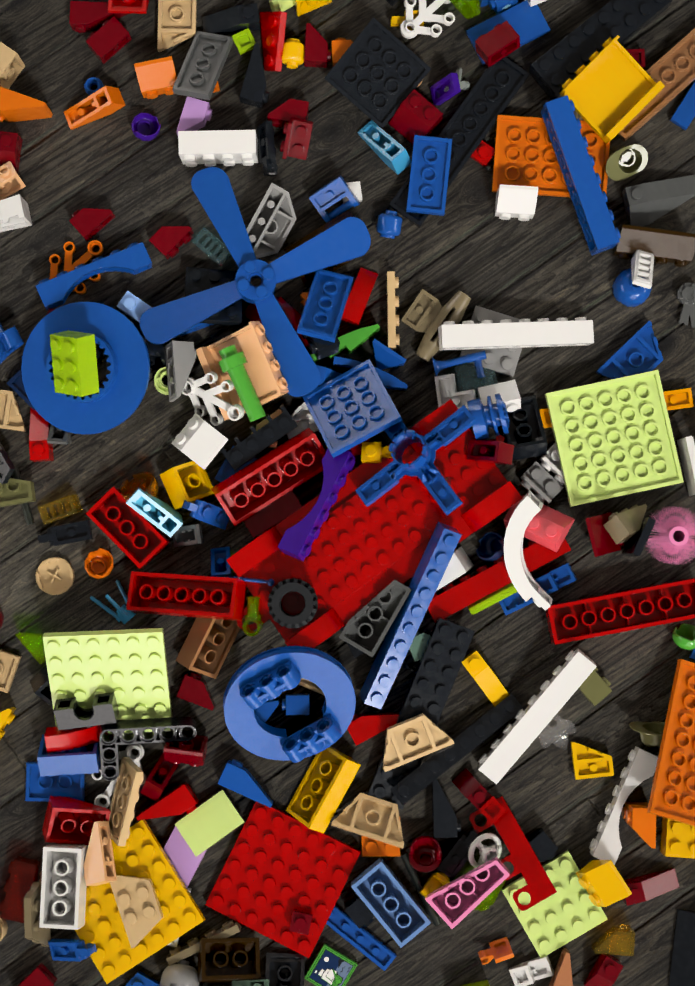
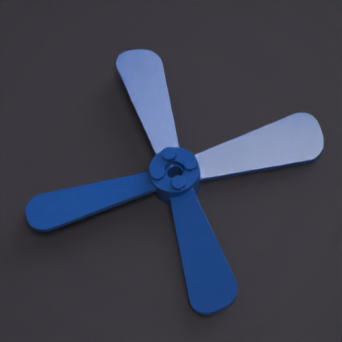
M209 167L196 172L191 180L192 190L239 269L234 281L146 310L140 318V328L145 338L153 344H163L238 300L243 299L248 303L256 305L261 323L265 328L266 338L272 345L273 355L280 364L282 376L287 381V388L289 390L287 394L293 397H302L311 393L320 383V371L273 295L276 284L365 255L371 244L370 234L365 223L359 218L348 217L268 264L265 261L256 259L228 175L217 167ZM254 278L261 280V284L257 287L250 283Z

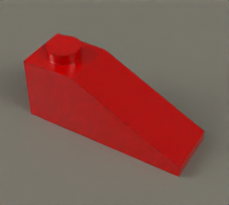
M32 408L30 409L29 428L30 461H54L53 444L47 443L51 424Z
M399 712L365 713L360 715L355 713L347 730L357 746L386 730L388 727L395 725Z
M185 782L139 813L136 819L145 820L181 815L184 812L189 814L197 808L196 804L199 800L188 783Z

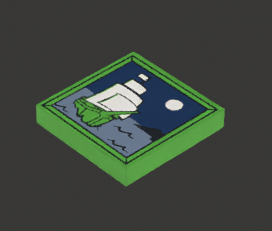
M324 943L304 979L316 986H345L358 963Z

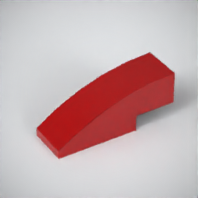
M360 268L341 320L359 326L376 283L377 273Z
M101 725L90 728H74L72 730H58V727H47L44 735L47 753L76 749L99 742Z

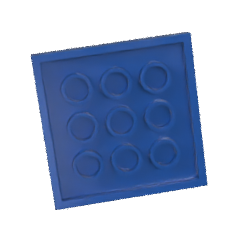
M370 359L317 387L311 393L302 396L333 458L402 421Z

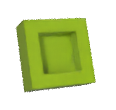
M249 28L232 35L233 42L240 55L254 48L256 42Z

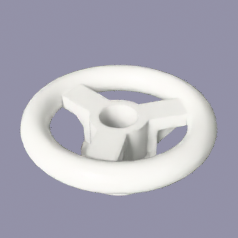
M484 833L475 838L468 851L470 864L477 868L495 857L499 859L502 852L501 840L492 833ZM492 839L495 844L487 846L483 845L481 841ZM476 847L480 850V858L478 863L474 859V851Z

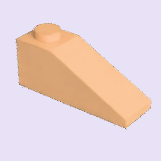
M96 821L93 824L83 865L86 886H98L117 881L109 821Z

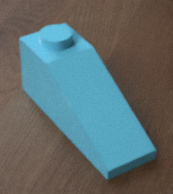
M140 488L126 501L127 505L170 538L183 525L182 515Z

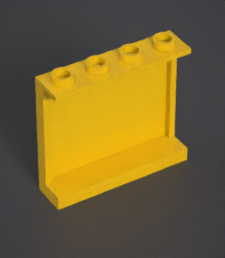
M619 35L613 39L609 37L602 44L604 48L600 52L595 51L588 58L590 62L587 66L584 64L575 71L577 76L573 80L569 78L562 85L564 89L559 93L562 97L568 95L569 100H572L574 103L575 111L605 143L610 142L665 87L661 81L656 83L617 41L620 38Z

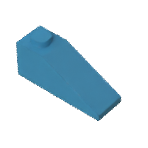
M372 120L357 132L397 175L411 164L412 161L406 149Z

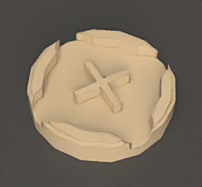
M51 557L42 561L35 574L39 588L50 595H59L67 592L75 579L72 565L60 557Z

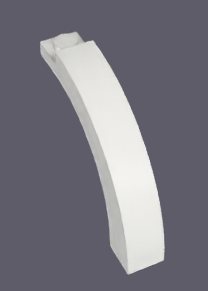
M529 490L516 506L506 528L504 560L508 575L520 596L525 601L532 597L533 602L546 611L551 606L553 599L534 580L527 568L523 554L525 530L533 517L543 507V503Z

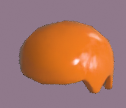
M103 548L91 551L84 561V568L87 574L96 579L108 576L114 568V559L111 553Z

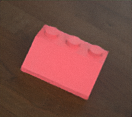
M520 501L510 507L503 519L505 528H507L509 520ZM543 504L542 509L528 524L524 537L557 552L575 519Z

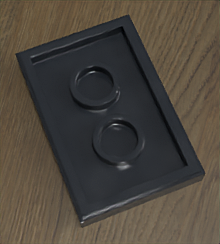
M650 517L643 518L640 530L628 539L622 553L623 555L628 557L641 555L656 520Z

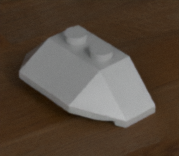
M271 183L246 229L256 259L278 253L297 220L289 192L274 183Z

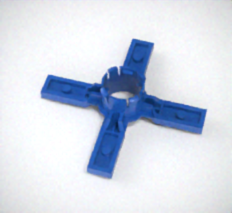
M463 405L425 436L415 434L414 430H409L403 421L385 429L384 431L393 442L389 445L393 461L355 491L364 504L369 507L396 486L403 476H418L444 513L449 515L463 502L435 467L436 451L442 446H447L477 421ZM413 443H422L424 445L421 452L423 456L420 455L412 463L404 464L402 462L404 450Z

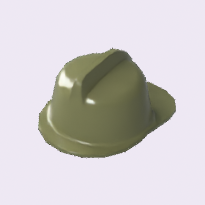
M632 144L615 151L606 162L605 168L608 177L614 181H621L642 171L648 162L646 149L641 145Z
M630 722V728L640 733L641 741L644 745L648 747L661 745L665 722Z

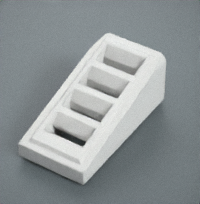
M641 250L635 251L631 259L632 284L651 289L654 254Z

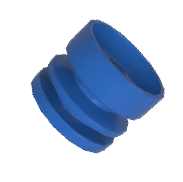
M500 393L495 394L496 403L494 404L492 403L491 396H487L486 406H483L480 398L467 401L468 410L477 421L472 425L476 440L489 438L490 428H493L496 436H499V426H502L504 434L509 433L510 421L508 412Z

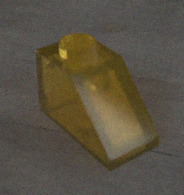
M618 924V927L612 926L592 944L591 949L595 954L634 956L635 932L626 924Z

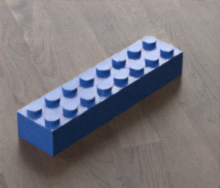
M568 95L546 102L540 113L592 256L614 248L620 242L621 236L618 228L614 227V215L611 209L608 210L606 202H608L606 193L601 191L599 185L601 184L600 176L598 173H595L593 168L595 165L594 159L591 154H588L587 139L585 136L582 137L580 132L582 127L579 118H576L574 115V103L572 100H569Z

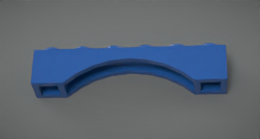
M134 242L128 245L127 249L122 251L120 249L114 250L105 258L102 256L97 257L90 264H80L74 268L75 270L70 272L63 271L58 273L57 277L49 280V278L39 281L36 289L46 311L64 304L75 287L94 275L113 271L136 275L152 268L151 259L143 242L139 244Z

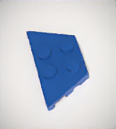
M649 320L596 373L616 379L654 370L664 359L658 348L657 338L654 336L652 322Z

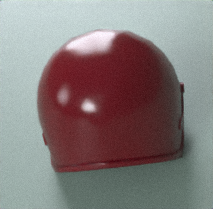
M429 836L416 838L410 847L409 862L411 866L420 872L435 870L442 861V850L438 841Z

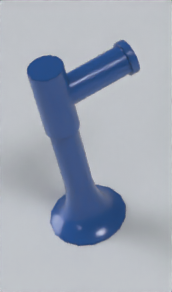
M485 350L444 361H438L432 357L436 376L445 368L474 362L477 378L485 377L481 360L487 359Z

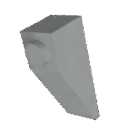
M172 340L165 346L169 402L175 401L182 394L196 359L194 342Z

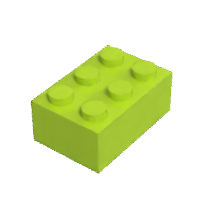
M69 330L50 334L55 392L78 397L98 393L99 381L95 334Z

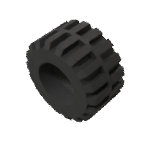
M290 578L279 582L273 587L268 597L269 613L273 620L287 628H300L308 624L314 617L318 607V598L315 590L310 584L301 579ZM291 591L300 593L305 601L304 609L296 615L287 614L281 606L283 596Z

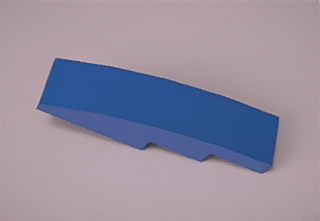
M334 356L333 366L351 369L362 363ZM374 367L385 388L407 391V384L393 375Z
M568 562L534 580L549 595L576 581L577 578ZM517 592L499 601L505 615H508L533 603V598L531 597L525 601Z

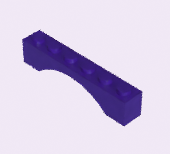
M327 449L322 459L323 485L319 498L304 519L285 531L278 545V548L284 554L304 561L305 557L310 554L312 543L318 538L320 528L323 522L327 520L331 506L337 501V494L340 488L345 485L349 470H352L354 467L355 457L350 451L347 450L333 458L329 449Z

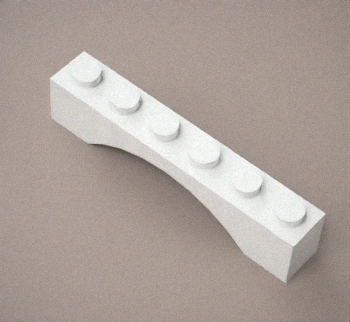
M636 746L628 755V765L621 771L620 778L622 779L619 786L616 785L613 790V800L607 804L604 812L606 816L603 821L599 822L597 837L592 839L589 846L590 854L600 860H611L614 865L622 849L619 838V819L623 805L631 792L639 784L654 775L658 760L657 755Z

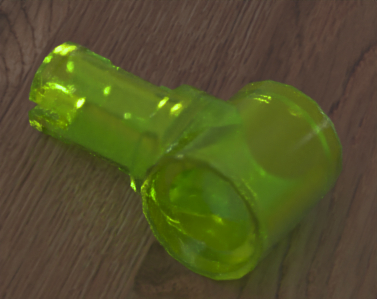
M248 596L247 614H245L243 631L248 636H255L263 628L261 614H259L260 597L255 596L253 601V596ZM252 621L257 624V631L249 629V622Z

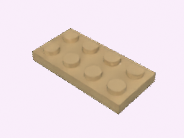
M122 757L119 776L116 780L109 808L111 810L109 817L111 839L117 846H125L130 836V825L135 815L134 808L139 800L140 784L144 780L143 771L129 757Z

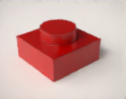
M482 140L471 158L486 167L494 156L495 149Z
M494 796L479 809L492 824L507 812Z

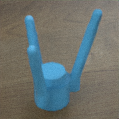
M116 580L118 589L127 604L128 597L120 581ZM108 594L105 597L116 608V613L95 597L90 596L92 601L115 617L118 622L121 621L125 624L136 615L134 612L126 610L125 604L120 607Z

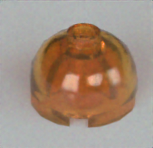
M140 472L132 475L134 479L130 481L126 479L119 488V492L125 501L138 488L156 498L159 494L157 480L150 472Z

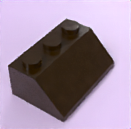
M259 937L200 940L198 982L260 979Z

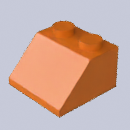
M172 56L134 64L143 98L154 99L158 95L174 94L172 88L177 79V71Z
M625 802V807L622 808V818L625 819V822L647 845L656 849V815L647 813L649 802Z

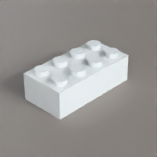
M256 130L178 131L179 156L182 164H186L187 167H196L197 164H205L208 167L216 166V164L234 166L235 163L252 166L254 163H258Z
M49 844L43 847L39 928L78 930L85 925L87 886L84 879L83 865L88 845Z

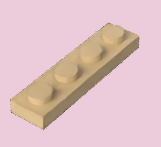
M387 271L388 348L391 350H395L396 345L400 344L399 334H396V326H399V315H395V307H399V296H395V288H399V277H395V271Z

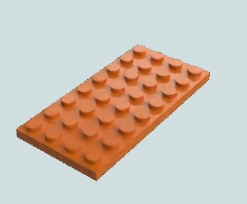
M678 659L647 813L695 827V663Z

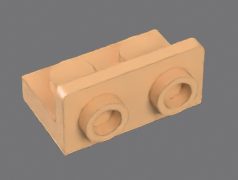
M10 161L0 166V200H3L26 187Z

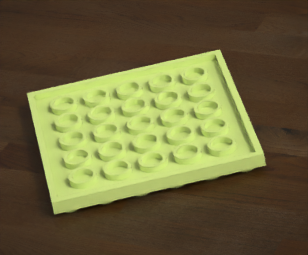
M658 370L545 394L570 507L684 482Z
M163 628L43 634L53 710L56 700L76 697L77 704L81 708L91 709L93 708L95 695L114 692L119 710L117 720L172 717ZM165 728V729H164V731H171V730H172V729H170V728ZM146 729L144 732H152V730ZM130 730L124 731L125 733H132Z

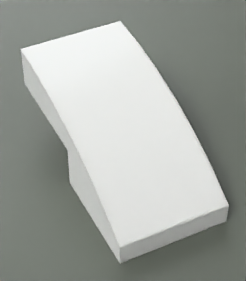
M548 955L543 958L531 959L509 969L515 986H527L534 984L535 980L554 975Z

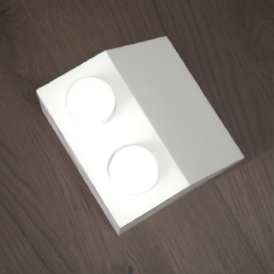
M500 184L496 193L495 216L502 220H509L511 217L518 218L520 221L532 219L535 215L538 187Z
M194 414L171 444L205 470L229 439L197 414Z

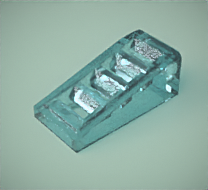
M204 227L191 241L219 266L231 255L225 244ZM206 234L207 238L200 244L198 241ZM210 239L213 240L207 248L204 247ZM217 244L218 247L211 253L210 250ZM222 248L224 251L216 257L215 255Z

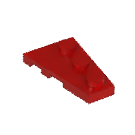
M260 12L264 71L281 72L287 19L286 12Z

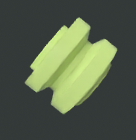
M163 367L154 376V386L161 394L169 395L168 386L162 383L163 377L167 376V367Z

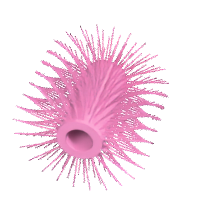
M672 506L670 510L664 507L663 509L666 511L663 512L665 513L655 516L656 524L653 527L654 530H652L653 532H658L659 535L649 536L652 538H648V549L650 545V549L651 547L655 549L653 553H659V549L662 547L663 552L665 550L666 553L662 555L660 552L658 556H655L660 558L656 559H659L658 561H666L664 563H672L673 561L676 565H679V561L684 562L683 559L686 560L689 557V552L695 550V539L689 538V536H695V522H692L694 516L688 517L691 513H681L689 512L682 511L685 508L677 509V507Z

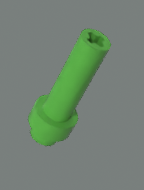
M235 344L220 350L219 353L222 358L218 362L223 373L228 372L250 423L266 416L244 367V364L248 362L244 352L238 353Z

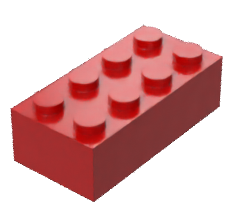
M113 486L86 515L139 569H143L170 541L151 522L127 505L126 501L128 498L117 487Z

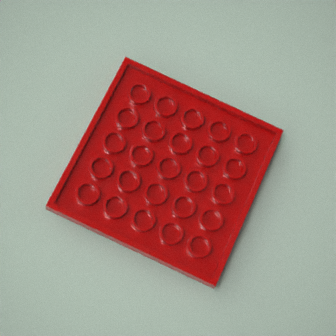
M255 802L205 905L309 958L361 851L326 833L323 834L307 828L295 817L273 806L269 808ZM294 910L313 914L308 935L289 931Z

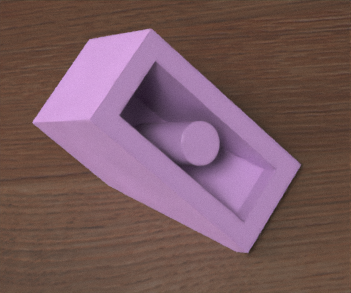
M187 96L176 130L177 136L178 131H197L205 127L206 122L210 121L212 116L209 102Z

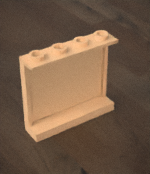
M250 321L248 326L207 347L196 349V354L204 373L214 371L218 375V380L213 384H209L211 388L221 385L225 380H231L228 372L223 373L218 362L222 358L219 351L235 344L238 353L243 351L248 361L244 364V367L261 405L289 392L287 381L281 374L280 364L273 355L272 345L267 340L265 328L260 321ZM235 387L232 391L215 395L232 405L239 404L243 407ZM219 407L224 421L231 420L227 415V411Z

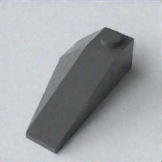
M695 175L626 187L622 191L621 196L629 225L648 226L695 196Z
M397 580L392 581L347 622L339 638L373 657L412 589Z

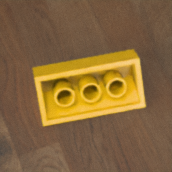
M331 746L316 754L285 811L307 828L324 834L361 765Z

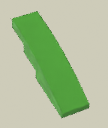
M376 324L360 328L338 337L340 341L339 353L346 348L351 354L378 332L380 326ZM339 353L330 355L328 357L330 358V360H332L334 356L338 355ZM315 354L310 355L314 363H316L318 360Z

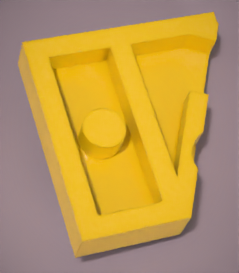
M574 741L570 742L575 780L614 776L611 755Z

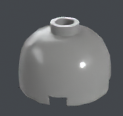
M180 960L178 963L168 965L164 969L159 986H199L198 971L194 967L189 966V961Z

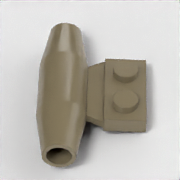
M424 289L421 290L401 319V322L416 332L425 333L415 353L417 356L429 362L439 351L438 327L446 321H455V324L460 323L471 300L468 295L458 290L442 307L437 298Z

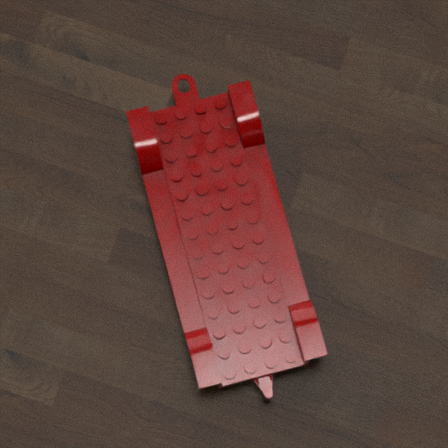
M450 399L409 430H414L415 434L425 436L456 412L458 408ZM467 429L447 446H442L436 451L435 467L443 477H450L452 489L463 502L449 515H446L435 499H432V495L418 476L411 477L408 475L403 476L396 486L367 507L355 490L391 463L393 458L382 457L381 463H363L347 474L346 483L340 488L337 494V501L331 506L329 516L323 522L320 534L312 543L311 552L305 557L304 561L284 554L278 548V545L285 531L304 519L312 510L319 495L226 559L238 578L273 579L275 581L273 586L247 582L246 587L256 600L243 609V617L247 613H253L256 620L248 626H245L239 620H237V624L244 631H253L270 619L285 640L287 646L315 648L345 626L356 613L392 581L397 580L403 584L414 576L438 522L456 528L462 534L458 542L460 543L520 501L522 496L511 481L506 480L495 463L467 459L469 440H476L475 435L470 429ZM499 435L495 439L487 441L504 442V437ZM420 442L409 445L404 450L402 462L404 464L412 463L420 455L423 456L421 452L424 445ZM295 578L307 582L315 590L318 598V607L314 617L308 624L300 628L281 626L273 620L269 613V594L274 586L285 579ZM291 591L283 596L281 606L287 614L296 615L304 609L305 601L300 593Z

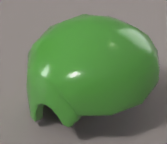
M683 623L678 629L675 627L672 633L674 643L682 649H695V626Z

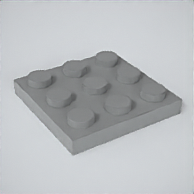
M475 306L471 321H474V324H480L483 320H493V323H500V320L511 319L512 322H519L520 319ZM522 348L461 350L459 357L485 350L487 359L481 360L483 368L513 378Z

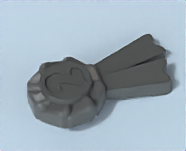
M685 282L677 289V299L683 304L678 324L683 323L687 326L690 317L691 327L694 328L695 283Z

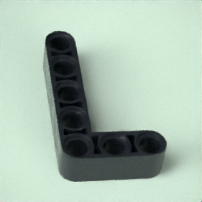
M186 716L117 720V723L111 725H101L99 742L102 777L107 781H113L119 776V745L190 741L196 736L195 720ZM185 727H190V728H192V729L187 731V730H184L183 728H185ZM165 728H170V729H172V730L169 731V732L164 731ZM150 729L152 732L146 733L144 730ZM130 730L132 733L126 734L124 731ZM110 731L113 734L106 735L105 732ZM107 749H112L113 752L109 753V752H106V750H107ZM108 767H113V768H115V769H113V770H108L107 768H108Z

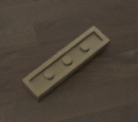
M233 920L227 921L222 925V928L215 930V928L211 929L200 939L194 937L187 941V945L183 947L178 945L170 949V953H168L166 958L169 966L199 952L201 939L228 938L241 931V924L237 921L233 922Z

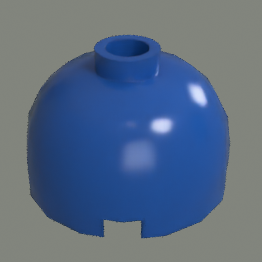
M631 268L622 271L615 278L612 285L615 299L627 307H636L643 304L652 290V287L648 289L632 284Z

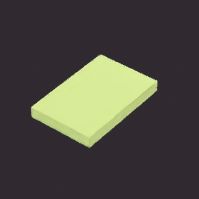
M221 790L176 822L175 826L197 857L242 825L244 820L225 792Z

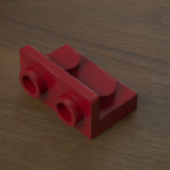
M291 117L289 122L285 123L283 134H286V139L282 141L280 152H283L282 159H286L287 156L302 160L307 159L314 122Z

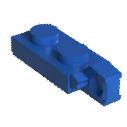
M196 499L195 504L184 500L182 508L192 511L190 514L192 518L224 530L226 529L229 517L223 508Z
M51 939L48 941L53 961L80 962L83 959H87L92 953L97 952L96 944H85L84 940Z

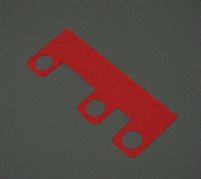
M503 796L496 800L507 812L494 824L487 819V823L484 826H477L474 820L478 814H483L480 810L472 813L469 816V820L477 832H482L495 825L510 852V855L500 861L502 863L511 862L514 866L513 872L505 880H509L522 873L528 884L513 893L516 905L521 911H525L557 891ZM527 892L530 895L531 901L528 905L519 903L518 896L520 893Z

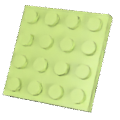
M568 850L542 865L557 891L525 911H521L513 899V893L528 885L523 876L501 889L540 958L547 956L608 920L602 908L595 906L590 901V895L587 890L580 885L579 878L576 875L579 868ZM522 892L518 896V901L522 905H528L531 897L527 892Z

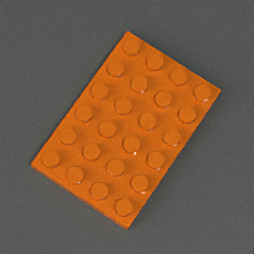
M497 115L492 192H497L500 184L538 187V195L571 198L543 118ZM580 120L582 127L580 132L582 137L585 136L587 139V151L594 159L595 165L593 168L595 173H598L600 176L601 184L599 185L601 191L607 193L608 175L605 166L609 158L610 142L605 143L585 121Z

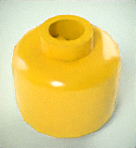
M290 38L284 42L282 63L289 69H296L304 63L305 46L299 39Z

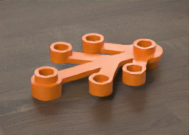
M98 240L89 242L88 251L72 264L76 246L70 241L66 242L63 246L65 250L64 271L70 272L75 270L76 266L86 264L92 257L102 255L104 251L102 243ZM72 245V250L68 251L66 249L67 246ZM95 246L100 248L98 252H93ZM52 254L49 257V262L51 263L49 280L57 277L58 266L62 262L61 257L57 254ZM58 257V262L53 263V258ZM98 274V277L96 279H92V277L88 279H90L93 282H98L101 278V274ZM84 283L79 284L84 287L82 291H78L77 286L73 292H77L80 295L84 294L87 290Z

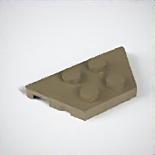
M41 871L39 873V882H33L30 890L24 896V929L26 939L41 944L42 947H49L48 941L51 940V928H39Z

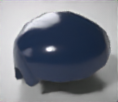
M492 531L479 539L480 546L476 549L479 558L486 561H494L503 556L504 537L501 534Z

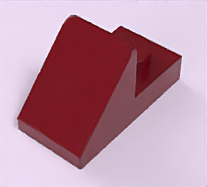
M466 768L452 780L460 792L478 810L492 797Z

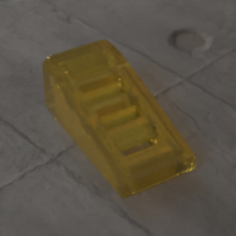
M72 494L38 507L44 525L83 511L77 494ZM61 503H64V506H65V509H66V512H67V513L64 512V509H63V506H62ZM54 505L57 507L59 516H57ZM48 507L50 509L52 518H50L46 509Z

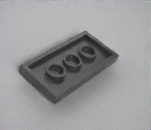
M197 31L172 88L173 93L210 100L233 45V37Z

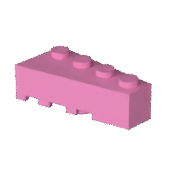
M495 857L427 894L425 900L448 926L453 929L510 876V871L498 857Z

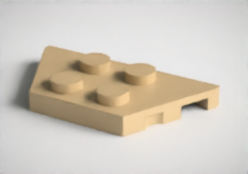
M158 0V52H162L195 36L197 0Z
M0 390V429L26 432L14 392Z
M423 713L390 726L386 730L383 759L384 772L454 744V741Z
M360 793L332 821L331 826L401 849L404 848L398 804Z
M116 875L117 881L110 882L132 949L139 944L164 916L151 878Z

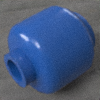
M386 210V214L382 213L378 216L376 231L380 233V237L395 239V236L400 235L403 219L397 216V212Z

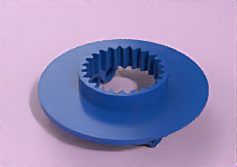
M96 302L70 303L47 314L31 332L22 356V381L32 406L51 425L74 434L102 433L126 421L143 400L150 378L149 353L143 336H141L136 326L119 311ZM67 330L95 334V344H99V348L105 349L104 355H109L106 361L111 363L107 367L111 373L106 375L109 380L108 382L103 381L104 388L99 387L98 393L84 397L56 393L50 334Z

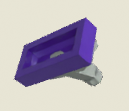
M457 68L456 73H450L430 87L433 105H441L461 92V90H469L470 83L468 81L461 82L462 68Z

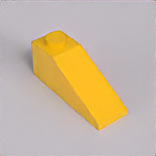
M474 649L464 657V660L461 662L494 707L510 695L477 650Z

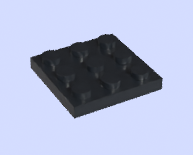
M186 267L185 297L234 281L237 271ZM242 299L200 323L241 326Z

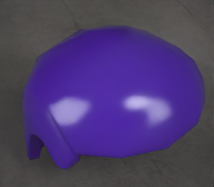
M149 113L137 114L131 123L133 134L142 141L155 139L161 128L157 116Z

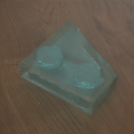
M464 363L454 366L460 391L474 389L476 395H478V388L498 383L494 370L483 368L485 377L477 378L474 365Z

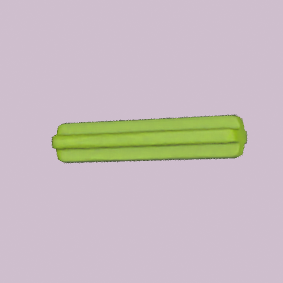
M511 582L468 605V609L474 615L518 591Z

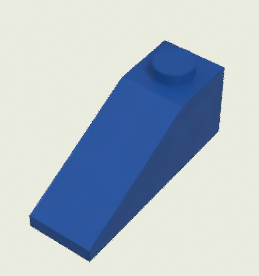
M235 759L232 761L228 760L218 784L271 808L273 800L247 768L243 767V763Z

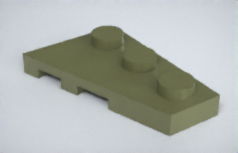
M10 478L8 483H0V507L36 501L34 482Z

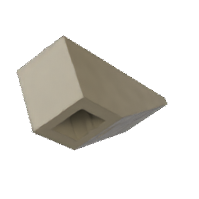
M636 504L630 509L625 508L621 512H615L608 517L609 521L603 526L616 544L627 541L640 530L647 505L638 506Z

